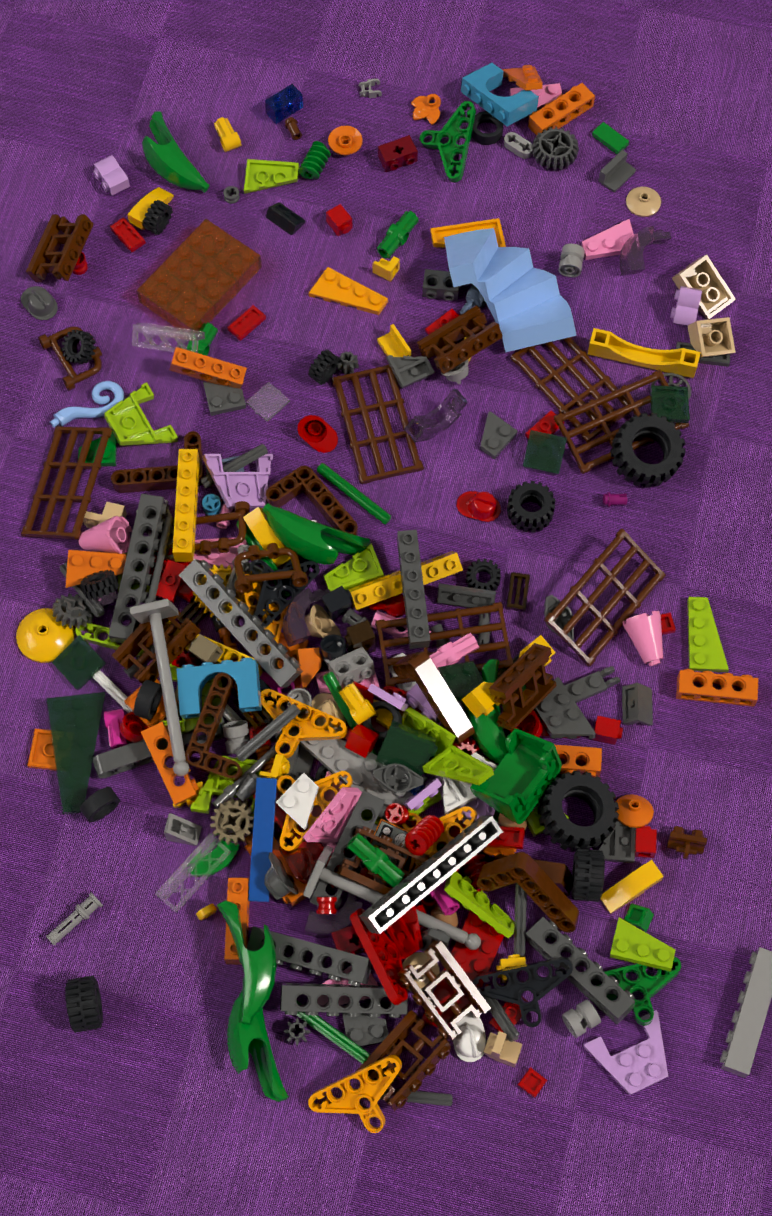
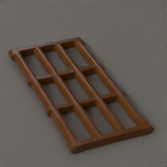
M571 337L563 339L577 355L570 361L553 342L544 343L563 364L557 370L535 349L537 345L523 348L510 357L536 384L535 387L540 389L557 407L558 412L562 414L568 412L576 404L578 406L586 404L583 399L590 394L594 399L602 397L597 390L603 385L611 392L618 390L610 380L611 378L599 369L587 356L586 351H583ZM529 352L549 375L541 380L524 362L521 356ZM582 360L600 381L592 386L574 364ZM568 369L586 391L578 395L560 374ZM554 379L572 401L564 405L545 384ZM624 395L617 398L624 406L629 404ZM608 402L601 405L607 413L615 411ZM592 410L584 412L591 421L597 419ZM628 413L606 422L608 428ZM576 417L568 419L575 428L582 425ZM601 425L597 426L598 428L592 433L588 431L581 433V437L586 443L603 432Z
M390 365L332 377L331 381L336 389L342 411L341 417L344 418L348 432L350 449L353 450L358 468L360 484L424 470L413 438L414 432L410 427L404 407V398L401 397L396 377ZM387 372L395 399L386 402L383 400L376 375ZM367 376L370 377L377 404L366 406L359 378ZM352 380L359 408L349 410L341 382ZM397 406L404 431L393 433L386 408ZM379 410L386 435L375 437L368 412ZM362 415L368 439L357 441L351 416ZM406 437L414 466L403 468L395 439ZM386 441L389 443L396 470L385 472L377 443ZM369 445L378 474L367 476L360 452V447Z
M657 370L652 375L627 386L623 385L620 389L600 398L591 399L588 403L573 410L554 416V420L582 474L614 459V457H611L610 452L584 464L579 454L609 441L612 444L619 429L610 432L606 422L630 411H633L634 415L639 417L641 413L638 408L664 396H668L672 405L655 412L657 417L661 418L662 415L666 416L676 412L680 421L675 423L674 428L682 430L689 427V423L661 370ZM659 379L663 387L662 390L634 402L630 394L631 391ZM622 395L626 397L628 405L602 416L597 407ZM588 410H593L597 419L567 432L563 421ZM601 425L605 435L575 448L571 440L572 437ZM643 437L632 442V448L634 450L645 444L654 443V439Z
M55 427L52 443L46 461L43 463L44 468L36 493L33 495V502L21 536L79 540L87 507L91 502L95 481L101 469L106 445L111 437V428ZM62 433L70 434L62 461L53 462ZM86 434L78 462H69L77 435ZM102 434L94 462L85 463L93 435ZM51 468L59 469L51 495H43ZM75 469L68 494L59 495L66 470ZM83 469L91 470L84 495L75 496ZM49 501L40 531H31L40 502ZM56 502H65L56 532H49L48 527ZM72 503H81L72 533L64 532Z
M622 528L616 533V537L601 555L593 560V564L574 586H571L568 594L556 608L544 618V621L589 667L596 661L595 658L609 641L618 634L619 629L623 626L622 621H626L636 609L640 608L643 600L658 582H661L666 576ZM624 539L629 544L630 549L614 568L609 571L603 563ZM637 553L643 561L622 585L616 576ZM649 566L656 574L635 598L628 590ZM600 569L606 577L593 593L586 598L580 590L595 572ZM612 582L618 591L599 612L593 606V603ZM576 596L583 604L561 629L554 621ZM625 596L631 604L612 626L606 620V616L621 598ZM589 610L596 618L574 643L567 634ZM602 623L608 632L587 656L580 647Z
M502 602L492 603V605L467 609L456 608L454 611L427 614L428 622L457 618L459 629L429 633L430 641L459 636L462 638L469 633L479 634L501 630L503 641L478 645L479 648L469 654L505 649L507 660L499 661L498 669H509L513 665ZM498 612L500 623L463 628L462 617ZM406 618L387 621L384 619L377 620L375 625L378 631L384 666L385 685L394 687L396 684L416 682L414 678H390L388 666H393V664L405 656L387 659L385 648L409 644L408 637L383 640L382 629L406 626ZM428 647L423 648V651L429 656L435 653L428 652ZM467 654L464 656L465 666L439 670L441 676L446 674L471 675L474 672H481L485 663L470 665Z

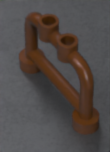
M75 326L67 327L48 337L46 334L38 337L44 350L50 347L53 348L68 373L67 376L62 378L68 391L76 388V383L97 374L102 368L100 359L102 352L98 346H96V349H93L95 355H91L95 366L78 375L69 361L66 360V357L63 356V351L57 340L68 336L67 333L72 332L71 330L83 331Z
M239 501L235 503V512L197 517L196 525L238 519L239 533L234 539L220 538L218 541L213 542L203 540L195 544V551H200V554L204 556L210 555L211 549H218L220 553H228L230 547L242 543L246 536V522L243 517L250 513V504L245 501Z
M270 543L265 550H260L259 546L252 545L248 548L247 552L238 554L234 559L237 576L234 585L236 592L241 594L250 591L251 582L292 578L293 585L296 587H303L308 583L307 574L301 570L296 552L289 548H278L276 543ZM281 555H287L291 558L293 570L244 575L241 563L245 559L252 561L262 557L276 559Z

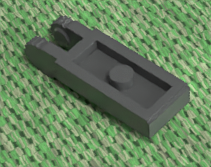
M610 666L601 672H595L569 683L565 687L575 703H578L606 691L607 688L618 684L621 680L619 677H614L604 682L603 677L615 672L614 667Z

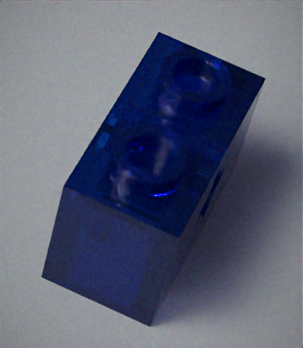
M293 84L287 86L265 100L266 114L275 124H278L303 108V94Z

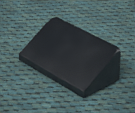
M280 202L270 206L266 214L268 220L290 235L295 234L306 222L302 217Z

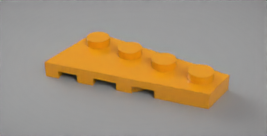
M500 218L430 228L433 247L446 248L444 237L490 228L495 230L498 247H506Z
M329 267L326 268L309 292V297L323 298L327 302H338L346 307L348 305L357 307V310L379 315L388 303V298Z

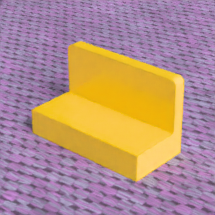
M394 324L390 325L389 333L377 338V342L386 356H411V349Z

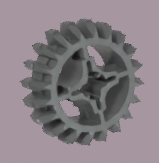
M557 126L554 129L549 127L548 130L544 129L542 133H538L536 138H534L532 145L533 158H536V163H540L541 167L546 166L547 170L550 167L554 171L556 168L562 170L563 166L568 168L569 164H573L577 158L579 150L578 141L575 139L574 134L570 135V130L565 132L564 128L560 130Z

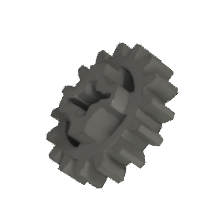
M68 593V597L61 595V598H56L53 604V617H56V622L62 621V626L68 624L69 628H72L74 625L79 629L80 625L86 627L87 623L91 624L92 619H94L93 612L78 594L72 596Z

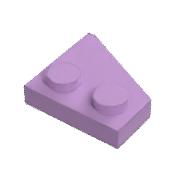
M372 683L368 688V691L402 711H405L409 704L405 703L407 699L398 693L390 694Z
M438 778L428 779L425 782L426 785L411 795L403 805L408 810L414 809L416 811L424 804V799L428 796L432 798L440 791L438 788L442 784Z

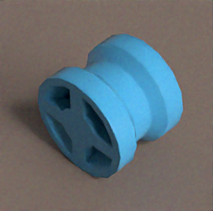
M215 494L206 495L202 500L204 513L207 516L220 514V498Z

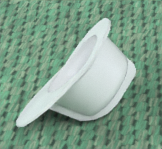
M467 1013L456 1023L462 1033L456 1035L453 1044L456 1054L461 1060L475 1062L484 1055L487 1040L480 1017L478 1019L473 1018L470 1013Z

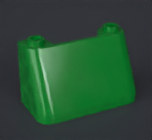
M515 728L505 740L508 753L494 770V775L481 785L472 784L470 789L473 795L517 824H522L545 794L549 785L552 784L560 773L562 763L554 743Z

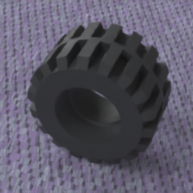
M525 481L522 486L520 484L516 485V489H512L511 495H509L507 506L508 518L511 519L512 525H517V529L523 528V532L531 530V533H534L536 529L541 531L553 519L556 502L555 498H553L554 494L552 491L549 492L548 486L543 487L541 482L535 484V481H531V483ZM531 501L537 503L541 509L536 512H528L521 505Z
M577 848L574 854L571 894L573 900L599 902L601 899L605 872V856L603 851Z
M92 975L67 980L65 998L72 1030L76 1033L101 1028L103 1023L102 1002L98 982Z

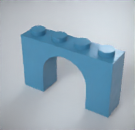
M493 63L463 77L461 92L506 126L537 111L539 96L530 90H522L508 97L497 96L489 92L501 86L504 71Z
M242 658L239 662L224 660L221 661V664L205 662L201 664L202 666L195 667L194 665L187 664L177 669L179 711L183 719L199 718L202 711V690L206 683L215 678L219 673L228 674L236 682L239 709L242 713L262 710L259 668L256 660L252 658Z

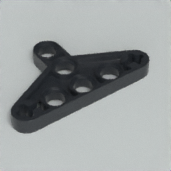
M257 559L251 563L248 569L249 574L253 575L262 574L256 573L253 570L254 565H260L263 569L262 573L293 570V566L274 571L263 560ZM307 561L300 564L301 570L305 573L308 569L313 568V572L307 576L308 583L303 587L294 586L292 578L276 580V586H270L267 581L258 582L261 585L253 615L259 619L265 613L268 615L264 623L262 622L261 624L264 629L316 578L320 571L319 565L316 562ZM281 592H289L291 598L288 600L284 599L281 596ZM269 604H276L278 611L272 612L269 609Z
M559 957L477 975L473 980V984L481 995L518 1004L523 1022L529 1027H536L540 1024L542 1018L539 1000L572 974L573 963L567 957ZM561 962H564L565 965H569V967L567 968V972H563L562 969L555 970V973L557 975L552 976L553 969L551 964H554V968L560 967ZM540 966L548 968L549 974L546 977L538 975L537 969ZM518 971H526L529 978L526 981H520L517 978ZM503 974L507 976L508 983L506 985H499L496 981L498 975ZM493 976L495 988L491 989V984H486L485 989H481V986L476 985L479 983V979H482L483 982H489L490 977ZM524 991H530L533 994V999L526 1002L522 999L521 994ZM534 1011L538 1015V1020L530 1022L527 1020L526 1014Z

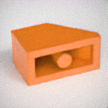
M319 648L296 649L290 653L291 658L294 657L301 664L300 668L303 671L294 680L295 689L306 688L321 668L322 655L319 652Z

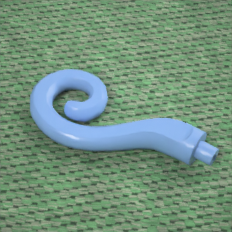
M112 381L100 382L92 390L93 400L100 405L107 404L110 401V397L107 395L100 396L99 393L103 390H110L114 393L112 402L99 408H64L54 414V419L50 421V424L53 427L57 425L64 426L78 418L104 417L106 411L121 400H124L123 389Z

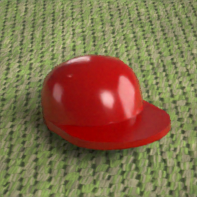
M403 594L369 605V609H384L390 616L405 615Z
M133 711L127 713L119 725L121 735L126 740L134 743L143 740L141 731L148 729L143 721L134 715Z

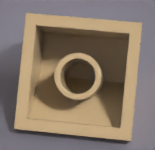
M730 317L700 320L688 325L690 344L696 351L701 352L700 357L736 353Z

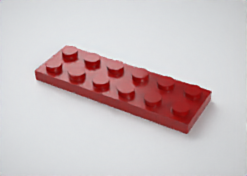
M470 910L462 930L468 932V934H477L481 939V945L476 950H470L465 946V943L462 944L456 941L451 954L473 983L477 975L489 972L504 935L497 933L490 924L483 922L478 915ZM443 979L437 984L433 994L440 1004H443L454 994V991ZM479 979V983L476 985L481 986L482 988L484 984L483 980ZM465 994L456 1001L461 1009L467 1004H471ZM450 1008L443 1013H439L445 1023L454 1016ZM424 1014L422 1020L426 1024L438 1029L437 1025L434 1022H430Z

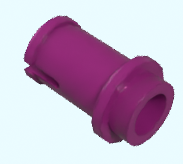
M607 492V494L603 495V504L607 505V507L611 505H627V494H610V492Z

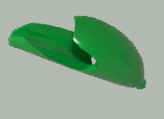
M154 112L149 126L158 144L148 136L144 137L142 147L147 161L168 182L181 188L202 190L205 193L210 185L175 142L165 124L162 112Z
M268 503L262 509L276 537L287 548L292 549L297 555L309 561L323 565L334 564L339 554L338 552L355 555L361 553L370 545V538H363L334 529L287 510L271 506Z
M490 659L485 663L481 671L483 682L494 683L497 680L499 660ZM464 704V713L475 731L471 735L473 740L489 760L499 765L508 753L505 744L507 737L502 727L497 726L498 717L501 715L499 706L496 704L492 705L495 708L487 716L481 714L476 718Z
M223 901L217 904V907L229 926L239 962L244 970L241 1023L250 1025L251 1019L260 1012L269 999L275 983L276 951L269 927L264 924L265 943L263 947L257 951L247 950L242 933L239 909L235 903Z
M242 990L233 1004L228 1021L227 1044L231 1063L236 1072L240 1074L241 1071L248 1068L249 1052L253 1057L265 1096L277 1102L285 1101L289 1096L283 1087L272 1054L264 1022L263 1007L251 1019L250 1025L241 1023Z

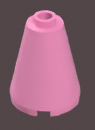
M114 516L82 532L78 542L85 551L123 554L128 552L131 540L129 532H132V529L124 517Z
M652 611L653 615L650 616L643 613L622 621L644 664L649 663V666L660 664V660L663 659L660 611Z

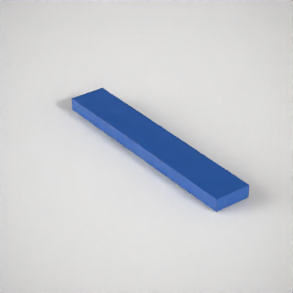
M274 778L256 779L248 901L269 902L270 892L265 886L264 879L265 874L271 867L269 852L273 850L277 779Z

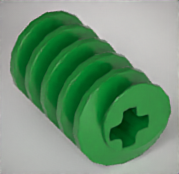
M314 141L301 167L298 169L299 175L305 179H319V174L322 173V169L325 168V164L331 156L330 151L322 142Z

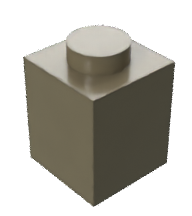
M201 634L191 642L189 651L204 663L212 662L215 664L223 653L218 645Z

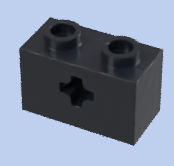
M340 586L322 596V606L330 619L334 620L351 608L353 597L348 589L344 590L343 586Z

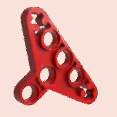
M359 908L350 915L351 923L389 1000L394 1005H399L408 998L407 989L401 984L399 980L401 977L398 974L400 970H403L402 962L405 960V957L384 932L375 934L369 931L360 918V915L365 910Z

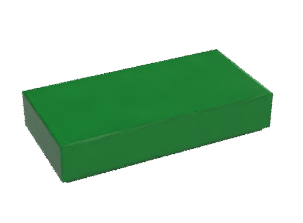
M602 122L592 132V136L616 154L629 145V140L605 122Z

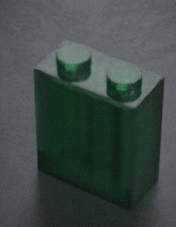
M392 720L376 761L384 765L402 764L422 777V774H427L424 773L423 766L428 763L430 756L434 757L437 752L438 746L435 745L437 738Z

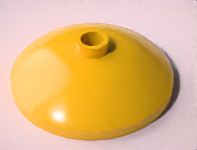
M52 608L38 609L29 613L20 622L16 633L17 645L22 654L34 662H53L63 657L70 650L74 641V627L69 628L68 624L62 626V621L56 622V617H53ZM45 628L46 631L41 633L40 630Z

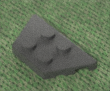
M557 677L554 680L557 686L534 708V712L551 738L567 737L569 739H577V736H589V739L595 738V731L560 678Z

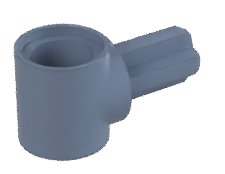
M474 285L467 292V302L461 309L460 314L465 313L474 306L482 308L486 304L483 296Z

